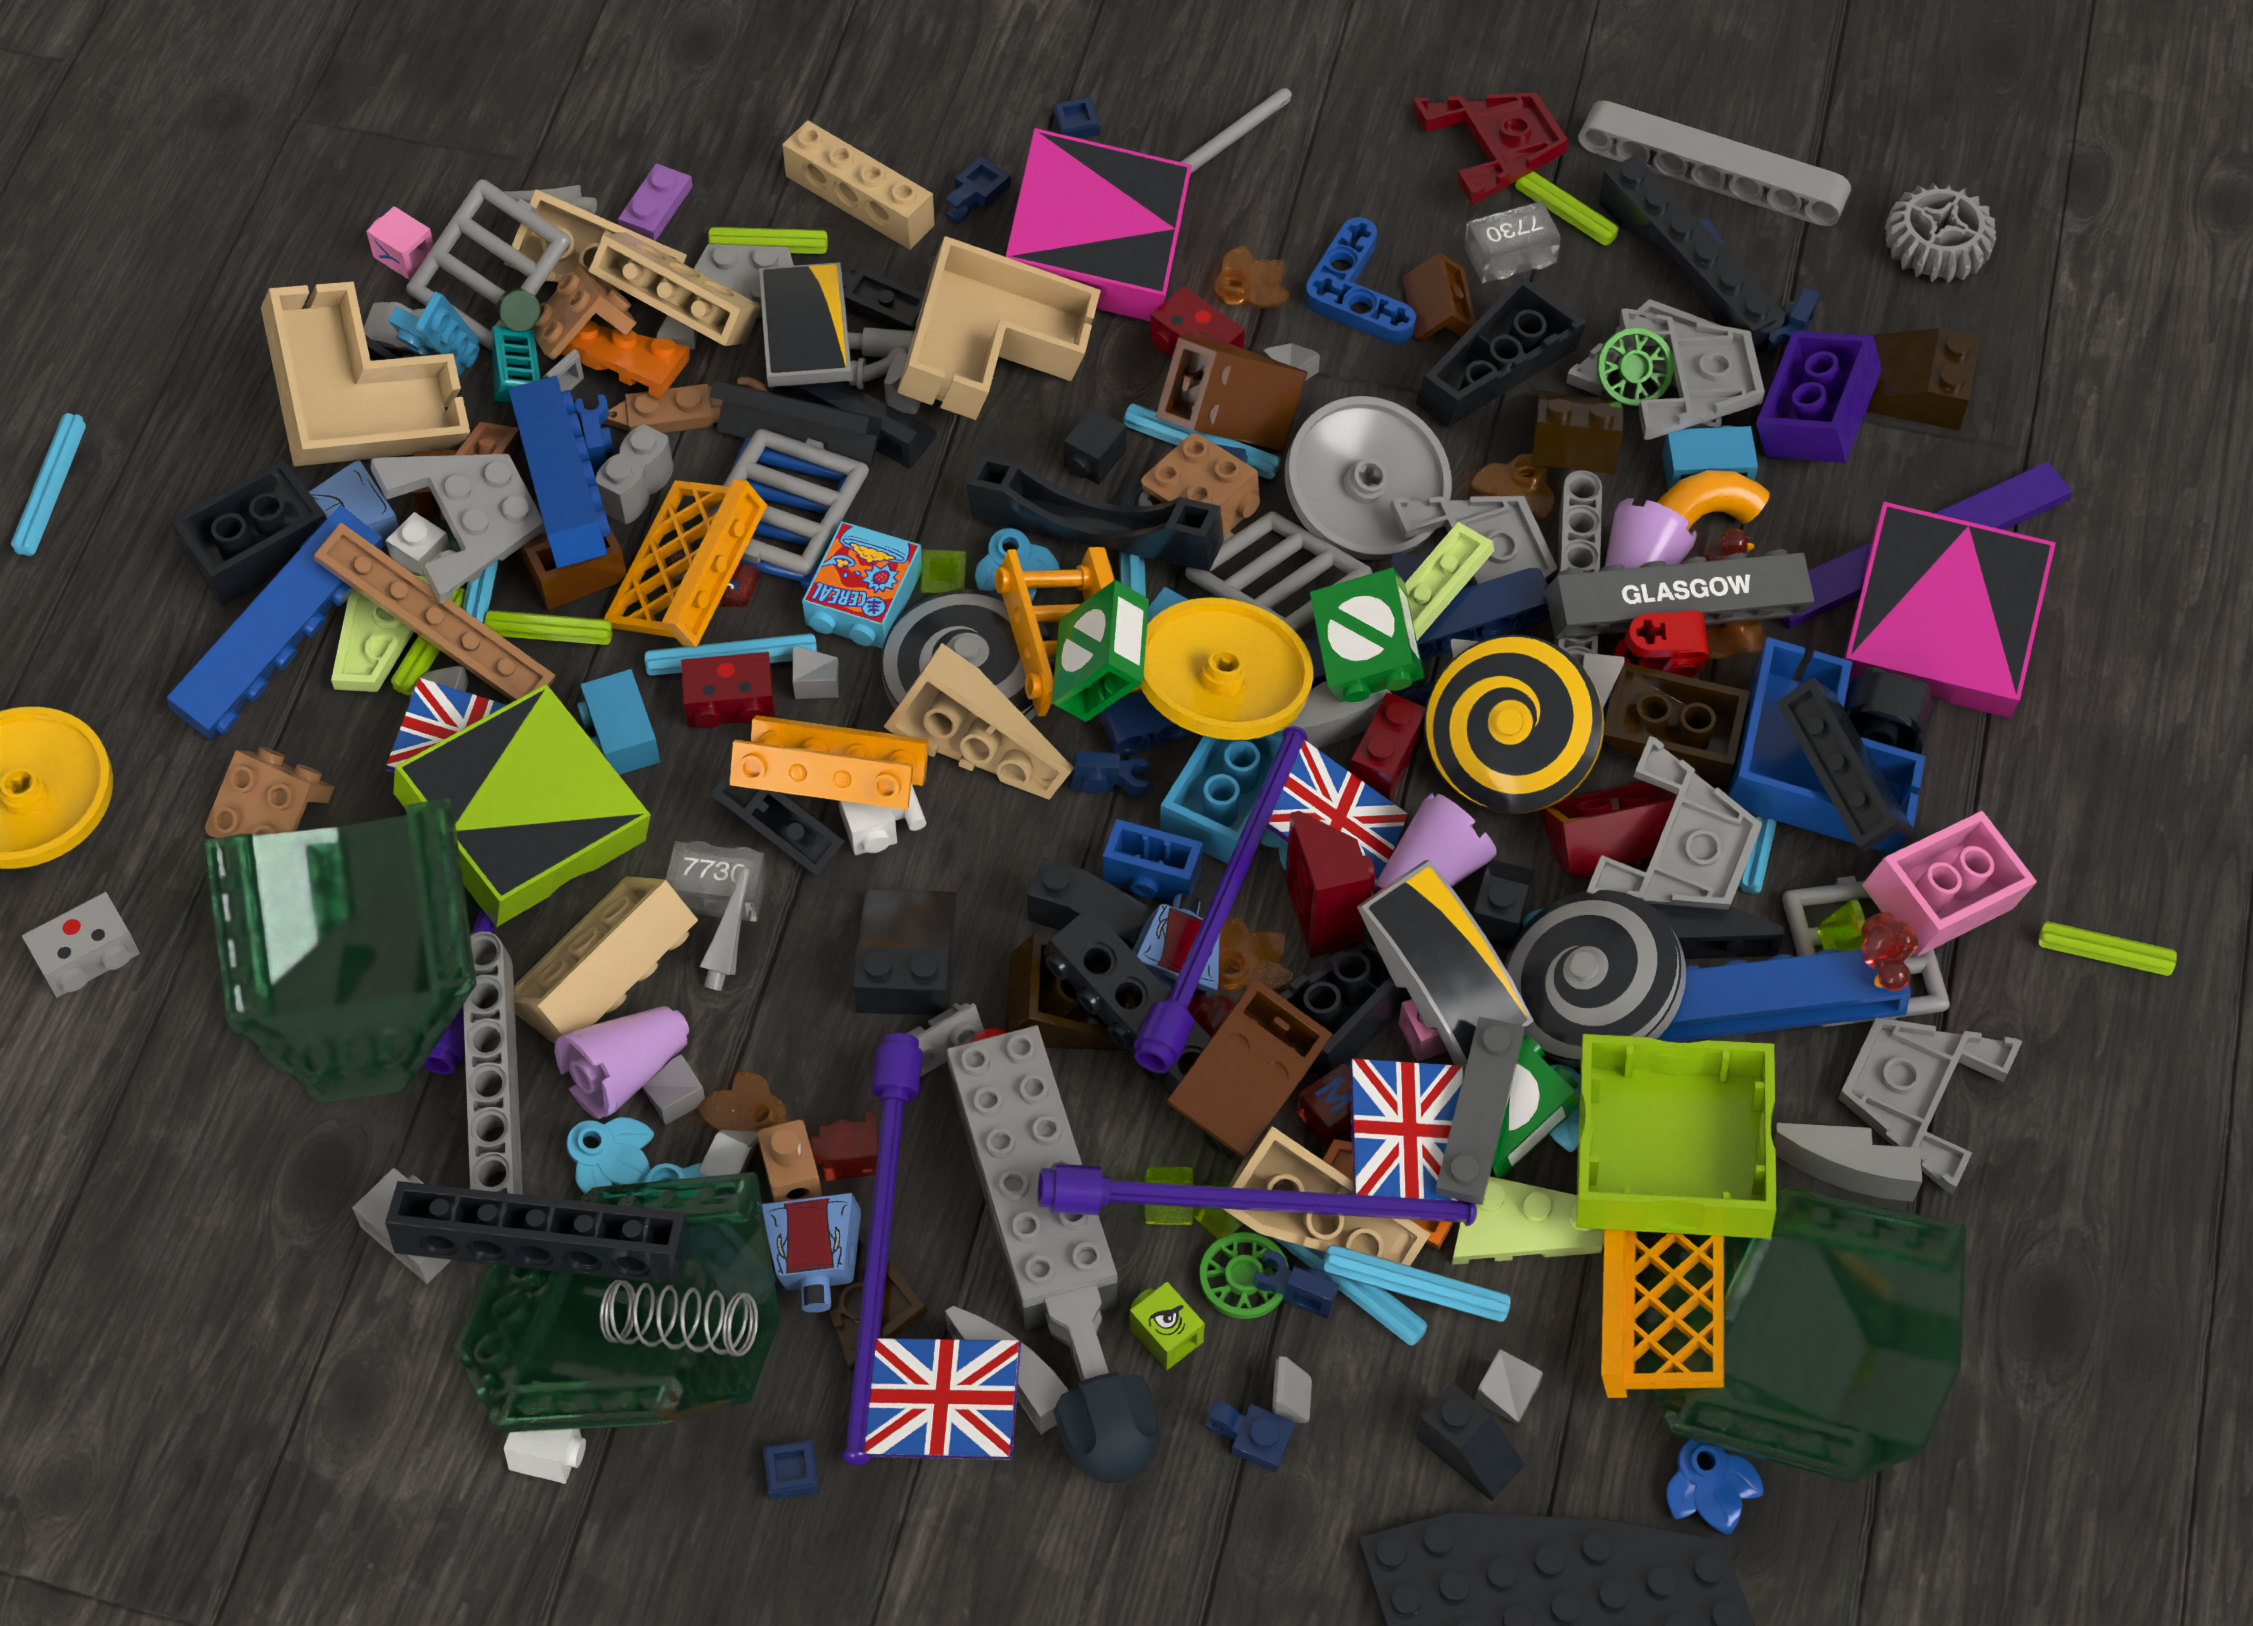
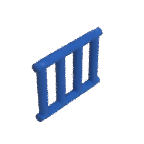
M747 437L745 439L742 447L739 450V453L737 455V458L734 462L732 469L734 468L735 464L737 463L738 459L740 458L741 454L743 453L744 449L749 443L751 437ZM765 447L757 463L838 481L840 483L836 490L837 492H839L848 476ZM746 479L763 500L826 514L829 506L751 479ZM762 521L759 522L754 532L757 535L807 546L811 538ZM834 535L814 570L808 575H803L763 560L757 565L741 558L737 567L800 581V585L808 590Z

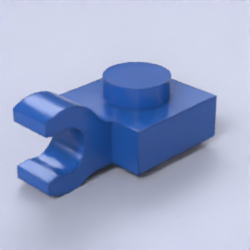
M603 394L598 395L599 406L594 410L585 409L582 398L577 399L575 403L578 419L583 425L593 472H598L607 461L606 453L614 452L609 427L601 428V425L609 416L607 399Z

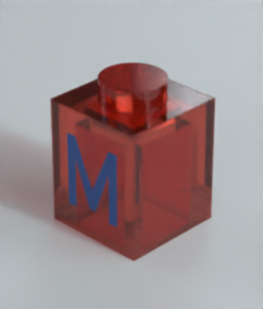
M1342 1063L1299 1093L1297 1114L1326 1147L1332 1144L1334 1139L1338 1140L1352 1130L1350 1069L1345 1063Z

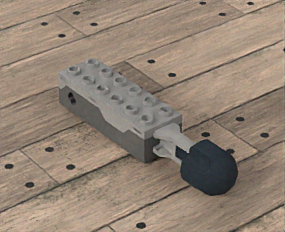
M1038 1025L1009 1033L998 1028L986 1029L977 1033L970 1043L947 1049L949 1079L1025 1331L1048 1325L1050 1335L1070 1347L1080 1380L1079 1388L1063 1393L1053 1412L1064 1448L1072 1463L1082 1472L1101 1483H1125L1144 1472L1156 1457L1161 1442L1160 1420L1145 1379L1136 1374L1120 1376L1118 1372L1109 1373L1098 1340L1097 1331L1102 1322L1100 1311L1117 1306V1272L1099 1215L1051 1213L1049 1208L1038 1206L1037 1189L1041 1168H1052L1053 1164L1082 1165Z

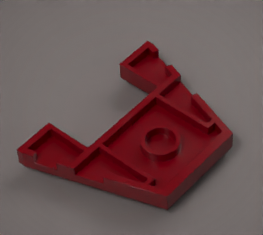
M1537 92L1487 94L1486 101L1466 102L1463 96H1448L1447 103H1428V97L1413 99V112L1426 132L1465 123L1488 158V163L1458 170V184L1471 205L1479 203L1567 152L1568 139Z

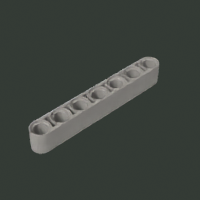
M1597 101L1592 105L1578 135L1581 146L1594 154L1619 162L1637 155L1654 173L1821 226H1832L1838 222L1851 192L1849 181L1838 173L1610 101Z
M1579 470L1572 472L1566 477L1559 508L1557 574L1567 569L1579 567L1583 569L1584 573L1599 572L1602 484L1598 476L1589 471ZM1598 635L1577 637L1580 639H1555L1554 644L1568 652L1582 667L1584 653L1598 654Z
M481 931L474 933L466 939L461 952L470 1189L523 1195L513 963L497 935ZM497 953L491 963L478 965V962L484 955ZM498 996L497 1002L492 1007L480 1008L482 1001L487 997ZM493 1039H500V1044L495 1050L488 1053L481 1052L485 1043ZM502 1083V1088L496 1095L483 1097V1093L489 1085ZM496 1127H504V1132L500 1138L492 1142H485V1137L490 1130ZM497 1172H506V1177L500 1185L486 1187L490 1176Z

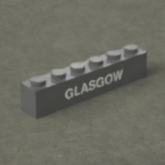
M1784 549L1767 552L1762 557L1747 558L1745 553L1728 555L1719 561L1708 562L1705 557H1694L1675 565H1666L1665 561H1651L1641 565L1640 568L1625 569L1624 565L1615 564L1603 567L1599 572L1584 573L1581 568H1572L1559 572L1545 590L1554 639L1625 633L1633 619L1645 613L1696 610L1704 613L1705 625L1796 617L1800 616L1815 602L1804 553L1788 554L1787 550ZM1643 627L1641 631H1647V628Z

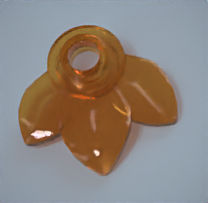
M1244 245L1231 250L1224 256L1222 260L1223 271L1218 275L1214 283L1215 295L1222 302L1230 305L1248 303L1258 308H1271L1289 299L1290 293L1280 286L1285 272V261H1253L1251 253Z
M1520 454L1508 464L1491 463L1475 475L1471 484L1472 489L1489 496H1524L1533 516L1545 519L1554 506V493L1546 484V467L1531 465L1532 454ZM1521 475H1528V476H1530L1531 478H1525V477H1522Z
M1760 620L1727 623V629L1706 628L1709 649L1708 659H1724L1731 657L1737 652L1749 654L1760 652L1766 640V632L1762 630V622Z
M1238 916L1225 922L1219 936L1218 988L1227 991H1235L1243 987L1248 988L1255 978L1273 991L1287 986L1292 981L1293 974L1285 966L1279 964L1285 949V933L1264 931L1249 934L1247 926ZM1227 967H1233L1238 973L1227 974L1222 970Z
M737 1072L733 1080L732 1090L713 1092L698 1106L703 1119L719 1131H750L757 1133L760 1129L787 1123L788 1111L784 1103L776 1096L771 1095L768 1082L762 1076L753 1072ZM770 1111L766 1120L757 1122L758 1117L763 1112Z

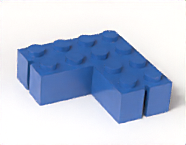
M1767 637L1752 668L1748 688L1750 693L1726 795L1749 813L1856 844L1776 703L1811 678H1815L1835 692L1844 708L1852 661L1813 651L1799 681H1795L1792 678L1804 656L1805 648ZM1861 737L1912 828H1914L1919 798L1917 793L1921 787L1926 756ZM1896 831L1871 849L1893 854L1901 850L1908 837Z

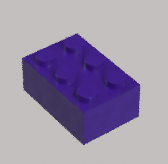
M1793 330L1756 421L1766 456L1839 463L1847 462L1882 371L1874 336Z

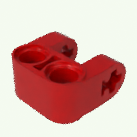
M1696 610L1641 614L1633 619L1625 632V638L1618 642L1611 656L1623 657L1629 649L1633 656L1643 657L1636 664L1638 666L1691 677L1699 672L1709 658L1704 613ZM1643 627H1646L1648 634H1651L1637 636ZM1624 659L1625 663L1631 664L1629 659Z

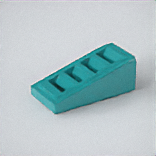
M493 326L491 333L494 401L512 403L508 388L540 380L534 330L514 331L508 327ZM504 340L524 342V345L504 343ZM505 351L524 353V357L505 355ZM507 364L525 365V368L507 367ZM508 375L525 377V380L510 379Z

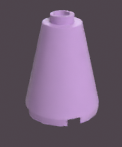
M1625 499L1619 502L1613 517L1604 567L1621 564L1624 565L1625 569L1640 568L1641 565L1651 561H1665L1666 565L1680 564L1694 546L1697 537L1696 531L1690 534L1687 530L1690 522L1671 508L1653 501L1646 500L1643 507L1633 506L1634 499Z
M1430 793L1423 800L1376 881L1374 889L1377 892L1424 860H1430L1450 887L1490 862L1497 854L1496 847L1486 832L1480 838L1477 836L1472 828L1476 821L1456 803L1443 795L1437 794L1434 797L1433 793Z
M661 1006L569 1031L555 1041L554 1052L561 1075L568 1071L570 1072L576 1085L568 1089L581 1107L594 1118L607 1117L614 1114L687 1045L689 1026L679 1011H672L667 1006Z

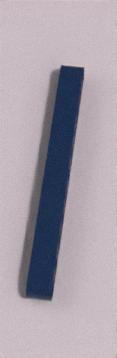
M1528 568L1461 589L1418 639L1417 644L1421 661L1452 652L1451 639L1480 642L1524 629L1549 619L1550 614L1545 594L1548 584L1541 570L1538 568ZM1318 636L1302 640L1309 651L1313 665L1311 689L1323 681L1327 683ZM1143 692L1119 699L1098 715L1113 753H1120V756L1133 755L1197 734L1182 728L1163 716L1148 701Z

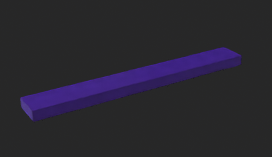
M2046 462L1934 514L2005 530L2069 501L2073 491L2051 464ZM1871 542L1808 570L1815 602L1800 616L1780 618L1787 629L1861 595L1864 583L1863 574Z

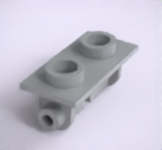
M955 1003L951 1005L950 1009L929 1020V1029L924 1030L921 1026H918L906 1034L912 1035L919 1040V1048L923 1052L921 1076L948 1061V1048L970 1043L972 1038L984 1029L974 1003L971 1005L968 1003L962 1005Z

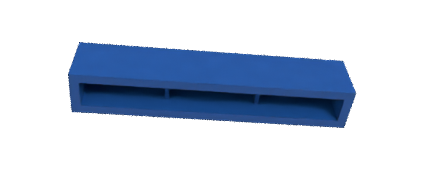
M557 376L508 388L546 534L557 568L608 555L603 537L611 536V531L570 389L561 391Z
M342 505L332 513L167 696L169 709L208 740L212 741L218 733L225 735L234 727L240 718V714L237 713L247 700L253 703L264 693L269 685L266 679L276 668L280 670L285 669L298 652L295 648L305 635L312 638L324 625L326 617L323 615L334 603L337 606L342 605L354 589L314 561V554L336 527L343 523L376 548L382 550V537Z
M1875 943L1866 945L1859 950L1840 952L1836 949H1825L1809 956L1793 957L1783 954L1774 956L1767 961L1748 963L1744 960H1734L1725 963L1723 966L1708 968L1694 965L1686 966V984L1680 1007L1670 1025L1657 1040L1682 1042L1875 1019L1876 1017L1906 1015L1911 993L1900 945L1885 946L1884 944ZM1879 974L1893 980V983L1886 986V988H1878L1874 985V979ZM1892 986V987H1895L1896 989H1895V990H1892V989H1889V987Z

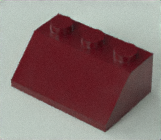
M1639 781L1567 796L1560 802L1539 810L1557 864L1575 877L1593 876L1601 855L1630 867L1640 866L1643 864V859L1652 858L1677 794L1648 782Z
M1301 811L1291 812L1284 882L1309 957L1353 948L1362 942L1364 928L1366 927L1357 906L1372 896L1370 883L1375 882V870L1372 859L1369 855H1362L1356 838Z

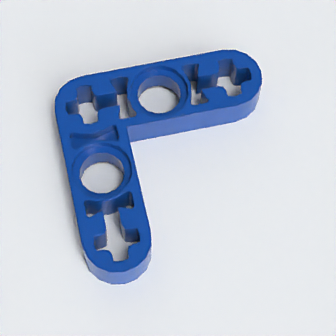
M1366 218L1349 219L1343 224L1308 279L1305 292L1306 305L1315 313L1394 344L1409 341L1413 337L1416 323L1414 310L1405 303L1355 284L1356 279L1375 250L1377 228L1372 221ZM1359 235L1364 236L1359 238L1355 244V249L1351 247L1352 239L1358 238ZM1336 260H1344L1349 262L1352 267L1345 271H1339L1330 264ZM1324 290H1325V291H1329V292H1326L1323 296L1318 295V294H1322V293L1324 292ZM1361 302L1367 304L1371 310L1367 313L1359 314L1353 312L1349 307L1354 303ZM1397 320L1402 321V322L1398 323L1397 326L1392 325V324H1395V323L1397 322Z

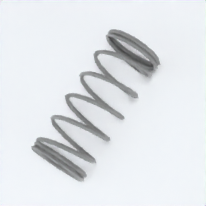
M615 1280L608 1286L600 1305V1328L604 1337L609 1342L633 1344L640 1339L648 1347H656L664 1342L670 1349H680L687 1344L694 1352H703L711 1347L719 1355L729 1353L732 1356L739 1357L750 1350L758 1327V1310L755 1300L749 1293L742 1292L737 1293L731 1298L726 1310L724 1297L721 1292L714 1290L710 1294L704 1310V1331L708 1344L703 1347H695L689 1342L696 1331L701 1314V1298L695 1287L690 1288L685 1293L681 1303L680 1327L685 1341L680 1344H671L666 1340L675 1323L678 1310L677 1292L672 1285H667L661 1291L657 1302L656 1323L661 1339L656 1342H648L642 1337L648 1329L654 1311L655 1296L653 1288L649 1283H643L635 1294L632 1285L627 1280ZM622 1285L626 1289L628 1296V1315L625 1326L619 1335L614 1321V1301L617 1290ZM647 1287L650 1292V1310L644 1328L640 1332L637 1322L638 1299L642 1289ZM671 1290L674 1298L673 1313L667 1331L663 1335L661 1305L665 1292ZM691 1292H694L697 1299V1312L694 1325L687 1337L684 1312L688 1296ZM718 1295L720 1299V1317L716 1331L711 1339L708 1329L709 1307L713 1296ZM743 1299L744 1318L739 1335L732 1344V1317L738 1302ZM749 1307V1329L746 1340L741 1349L736 1351L734 1348L740 1342L746 1329ZM608 1313L612 1330L614 1331L616 1337H613L609 1330ZM634 1325L638 1336L633 1339H626ZM721 1327L726 1350H719L713 1344L718 1337Z

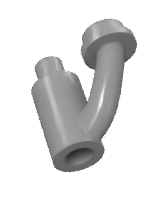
M864 327L863 333L848 332L849 349L862 350L863 356L883 358L869 365H866L865 358L851 361L852 381H849V385L857 386V389H864L866 381L887 375L894 354L896 352L908 354L914 331Z

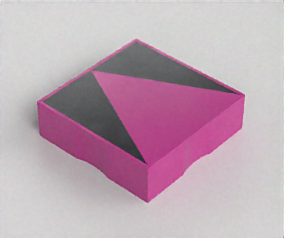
M1035 128L1005 257L1101 290L1097 303V308L1100 310L1150 321V315L1164 303L1192 165Z
M1883 502L1876 521L1863 574L1864 583L1859 603L1851 623L1843 659L1852 661L1849 679L1854 680L1861 676L1862 671L1868 667H1878L1885 672L1899 674L1911 680L1916 679L1926 682L1931 688L1930 695L1940 698L1949 704L2011 718L2021 698L2056 542Z

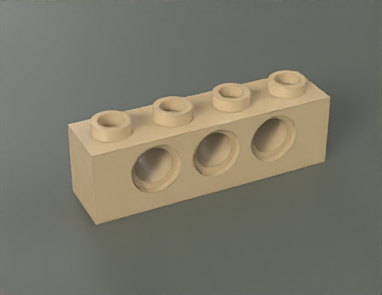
M807 120L782 144L786 177L907 249L911 250L935 226L933 193Z
M626 232L603 234L589 272L724 346L747 343L761 309V305Z

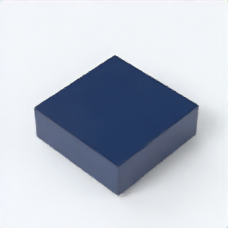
M1091 97L1053 104V116L1059 134L1079 139L1100 135V123Z
M812 1440L763 1447L770 1500L819 1492Z

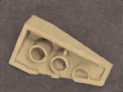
M537 189L530 201V205L537 209V215L570 237V245L545 280L547 282L559 283L561 278L566 273L573 272L579 263L589 270L603 234L626 232L683 264L686 260L687 255ZM521 223L512 247L537 263L550 242ZM504 262V265L509 266V267L515 269L514 267H512V266L509 265L508 263Z
M941 643L884 725V728L893 734L930 739L929 756L934 757L936 753L943 754L959 760V767L973 771L974 767L981 768L997 774L1000 782L1049 800L1074 768L979 668L943 643Z
M1273 1126L1266 1127L1239 1165L1229 1185V1188L1353 1195V1181ZM1223 1209L1258 1234L1322 1252H1327L1330 1245H1337L1407 1266L1412 1264L1431 1235L1410 1219Z

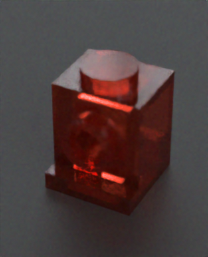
M875 1112L866 1113L867 1122L857 1123L853 1120H839L829 1126H819L820 1136H811L815 1164H823L825 1181L876 1175L879 1138Z

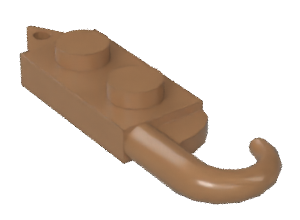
M740 377L737 379L739 385L767 391L764 384L758 379L751 377ZM708 384L670 388L661 399L649 395V391L625 394L626 400L609 410V416L604 424L629 432L645 424L661 433L713 427L714 423H717L719 420L723 400L710 397L712 387L708 386Z

